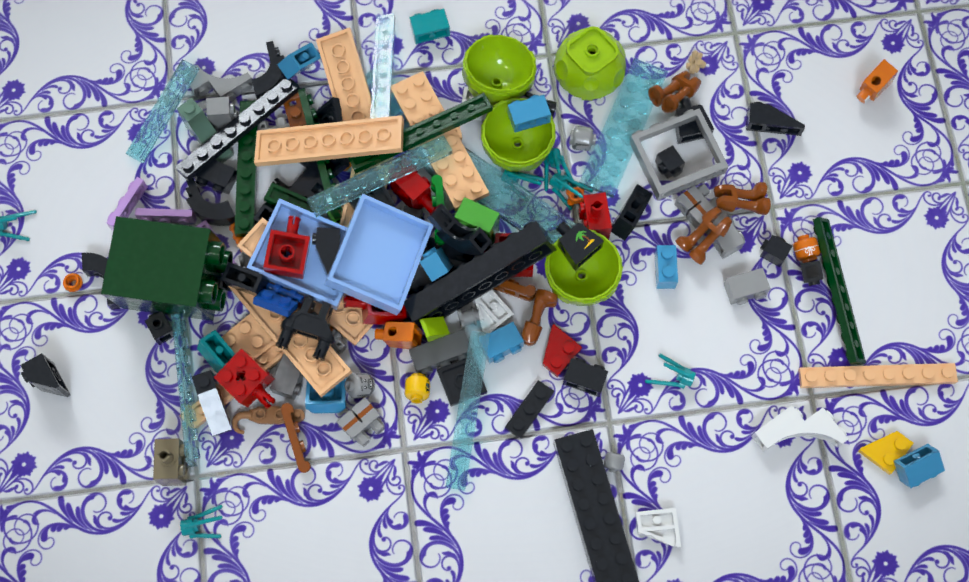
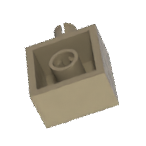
M179 438L155 439L153 480L161 486H184L190 478V470L187 468V460H190V448Z

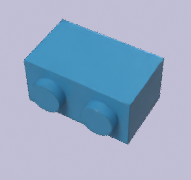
M311 42L289 54L277 65L289 80L311 67L321 59V56Z
M534 95L529 99L523 101L516 100L508 105V116L514 133L547 124L551 121V112L545 95Z
M657 245L654 252L656 289H675L678 283L676 245Z
M435 247L429 249L422 255L423 259L420 261L432 282L448 273L453 267L442 247L437 250Z
M511 322L479 338V345L490 364L505 359L504 356L510 353L514 355L520 352L522 347H524V340L514 322Z
M929 444L894 461L899 480L909 488L919 486L922 482L934 478L945 471L939 450Z

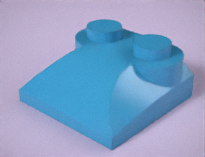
M347 377L323 397H320L307 381L305 408L312 413L342 412L346 408L345 381Z

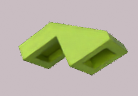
M443 316L420 319L428 342L450 334Z

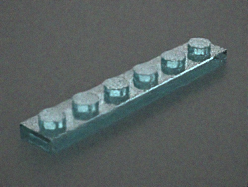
M183 59L181 60L125 154L141 163L145 162L200 70L198 67Z

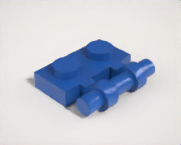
M268 283L266 290H261L253 298V304L289 317L297 309L298 302H303L304 296L298 294V291L293 289L287 290L277 283L275 285Z

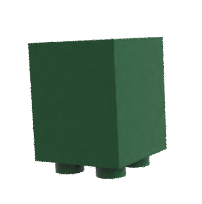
M116 216L101 295L123 309L151 313L162 311L166 315L213 321L215 311L222 312L225 306L226 290L219 288L221 273H224L228 262L233 263L232 251H226L227 247L224 242L208 228Z

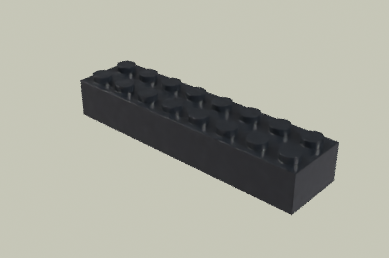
M537 221L527 223L523 227L524 229L509 234L506 240L493 244L489 250L481 255H475L473 260L468 263L460 264L455 271L444 274L437 282L429 283L422 291L409 295L404 302V306L412 322L422 327L420 319L442 316L445 318L557 251L546 230Z
M593 429L554 439L553 445L593 581L639 582Z

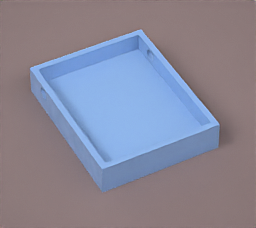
M362 193L324 285L384 311L398 315L402 310L434 225Z
M279 198L246 268L264 275L272 283L282 285L288 290L298 291V294L305 297L313 298L318 303H330L331 307L337 310L344 293L332 290V288L324 285L327 276L316 253V245H312V235L317 233V227L340 229L341 244L347 227ZM288 216H294V221L295 216L301 218L298 234L310 236V247L303 279L270 274L263 269L270 231L272 229L286 232ZM286 252L284 257L288 258L290 252Z

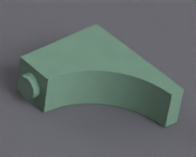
M192 97L176 108L186 128L201 145L217 133L204 111ZM229 148L215 160L224 163L234 154Z

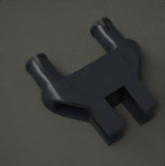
M316 161L299 162L306 167V170L292 186L286 185L279 178L274 179L276 181L275 184L324 205L323 199L316 195L319 189L324 192Z
M306 296L301 309L282 321L280 325L282 331L276 346L281 349L284 347V350H288L293 334L306 336L319 341L312 357L325 361L329 347L335 343L328 324L334 309L330 303L323 302L318 316L312 313L316 303L313 302V298Z

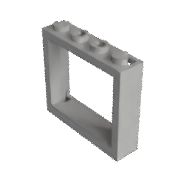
M700 108L696 110L690 109L679 117L672 116L666 122L661 124L655 123L644 131L637 130L630 138L629 143L657 201L723 175L729 167ZM695 120L717 164L661 186L641 142Z

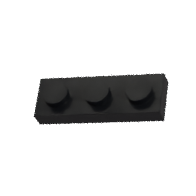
M538 380L509 420L505 429L521 440L554 394V390Z

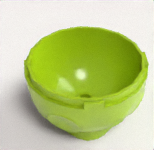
M599 27L583 28L569 34L555 55V77L563 89L571 95L581 98V100L592 101L614 92L620 86L625 76L626 54L621 43L610 33Z
M492 34L483 36L481 39L476 40L465 53L462 68L465 84L474 97L485 93L492 106L502 100L521 98L531 89L535 81L536 59L534 54L526 45L515 38Z
M511 98L505 101L502 100L493 105V111L487 113L481 125L483 149L492 160V163L507 171L533 170L540 166L553 149L556 140L553 117L551 115L550 123L514 133L508 116V105L513 101H523L526 99ZM519 143L521 145L517 147L514 144Z
M595 230L591 231L604 240L603 247L576 271L559 249L558 240L554 243L557 251L546 257L545 273L552 292L567 304L576 306L598 304L610 298L618 288L623 270L622 259L616 246ZM583 274L585 278L581 279L578 275Z

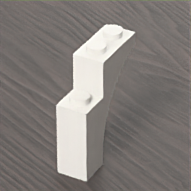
M792 405L751 436L763 452L780 441L794 437L819 438L833 444L837 448L848 440L846 431L841 426L838 427L834 422L833 415L828 410L821 408L804 421L802 413Z

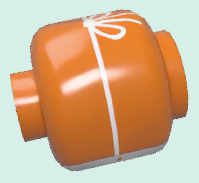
M808 234L797 237L798 241L793 243L796 259L802 261V263L817 260V256L820 255L817 239L809 237Z

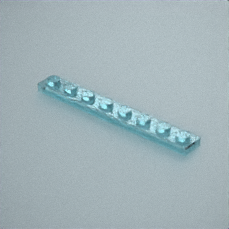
M394 14L376 16L370 119L391 116V86L395 37Z
M443 135L307 198V202L314 215L318 217L361 197L362 193L367 194L452 154L453 150Z
M173 314L171 318L185 461L189 467L198 466L197 459H200L199 447H196L195 440H198L197 428H194L193 423L196 421V413L194 409L192 410V403L195 401L193 391H190V385L193 384L192 375L188 373L191 361L189 355L186 354V349H189L188 339L184 334V331H187V324L185 320H182L180 314Z
M471 331L445 488L466 490L490 333Z

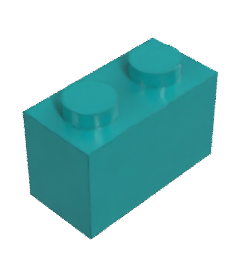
M434 9L428 13H418L409 17L415 44L450 36V26L445 9Z
M216 330L199 340L197 350L216 373L235 355Z

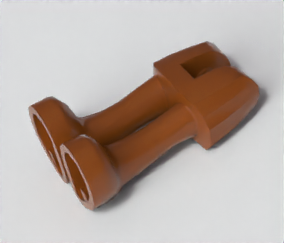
M683 71L675 75L671 83L664 89L659 85L652 86L648 91V95L656 107L661 105L664 112L672 113L678 108L679 102L685 96L691 98L695 95L701 85V80L697 77L690 79L691 74Z
M765 182L756 183L752 190L738 189L731 184L714 187V194L717 197L716 205L720 209L733 212L735 208H741L761 215H767L770 211L771 201L769 198H765L767 194V184Z
M717 206L702 216L703 221L692 234L687 237L680 236L675 240L677 245L684 251L690 252V257L700 265L706 260L708 248L719 236L724 237L732 224V220L728 216L717 226L713 224L722 213ZM708 229H711L712 231L707 235V237L696 248H694L691 251V249L695 246V244L703 236V234Z
M537 289L532 316L529 321H525L522 332L525 345L533 346L538 341L542 331L540 326L541 316L545 308H553L557 305L558 296L544 289Z

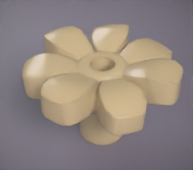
M693 51L692 56H689L686 69H689L690 74L698 73L700 68L704 69L706 67V62L701 60L703 56L701 52Z

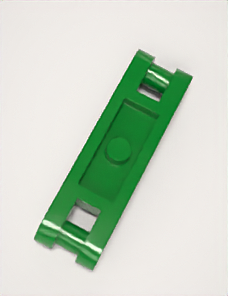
M434 175L431 178V190L435 193V196H432V207H437L439 204L444 205L443 179L440 175ZM436 229V230H435V233H434V235H435V237H434L435 243H436L437 245H443V244H445V242H443V241L436 235V233L438 232V230Z

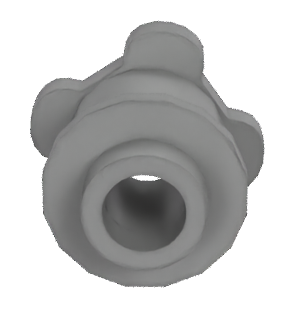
M473 307L465 311L457 310L461 329H465L464 327L468 325H477V321H480L477 309L473 310Z

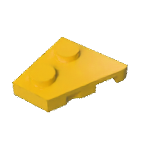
M896 431L860 448L858 452L890 475L896 469L894 461L906 455L913 442Z

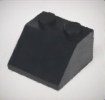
M41 353L20 365L23 370L21 372L23 379L26 383L29 382L33 388L37 387L43 392L64 397L71 396L55 364L44 354Z

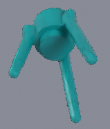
M553 148L544 160L545 191L548 190L549 165L552 168L556 167L557 173L561 174L560 165L562 164L567 177L573 180L565 163L564 156H561L560 150L557 148Z
M504 170L501 177V182L505 183L504 187L513 191L526 202L529 199L512 185H517L519 179L541 185L540 181H544L543 177L518 171L510 172Z
M556 173L550 179L549 184L553 187L552 191L558 195L569 210H572V207L567 204V200L560 191L563 192L568 189L576 196L583 198V195L569 186V183L588 192H593V189L570 179L566 175L562 176Z
M32 210L0 216V236L29 241L30 238L3 231L7 229V222L17 220L18 217L35 214L37 211Z
M659 354L660 358L668 362L663 365L678 373L676 380L679 382L645 380V383L675 386L684 389L685 386L691 387L696 372L690 371L691 369L678 364L663 354Z
M219 505L181 520L180 529L182 535H189L190 539L221 538L220 534L197 533V531H200V525L221 520L223 518L221 515L203 520H198V518L220 510L223 506Z

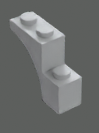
M196 65L182 73L186 84L196 98L206 95L213 89L218 97H229L232 102L242 93L249 92L253 87L252 77L248 72L234 78H218L207 74Z

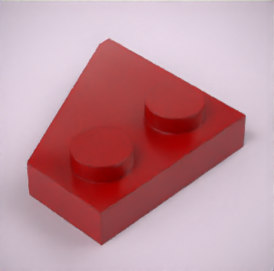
M553 324L543 366L558 377L569 365L571 358L574 359L582 350V346Z

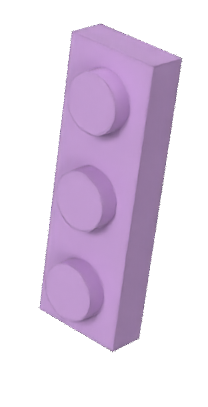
M137 177L135 181L130 183L127 193L124 197L120 198L117 208L108 216L107 225L111 230L114 229L116 216L128 218L148 188L143 179Z
M135 209L136 218L141 220L178 223L180 225L196 223V215L193 210Z

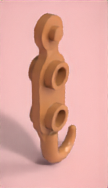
M258 406L248 411L239 412L232 419V428L238 434H244L245 431L238 428V421L241 419H248L257 424H284L281 406H271L268 409L265 406ZM295 409L293 411V421L300 423L305 419L303 410Z

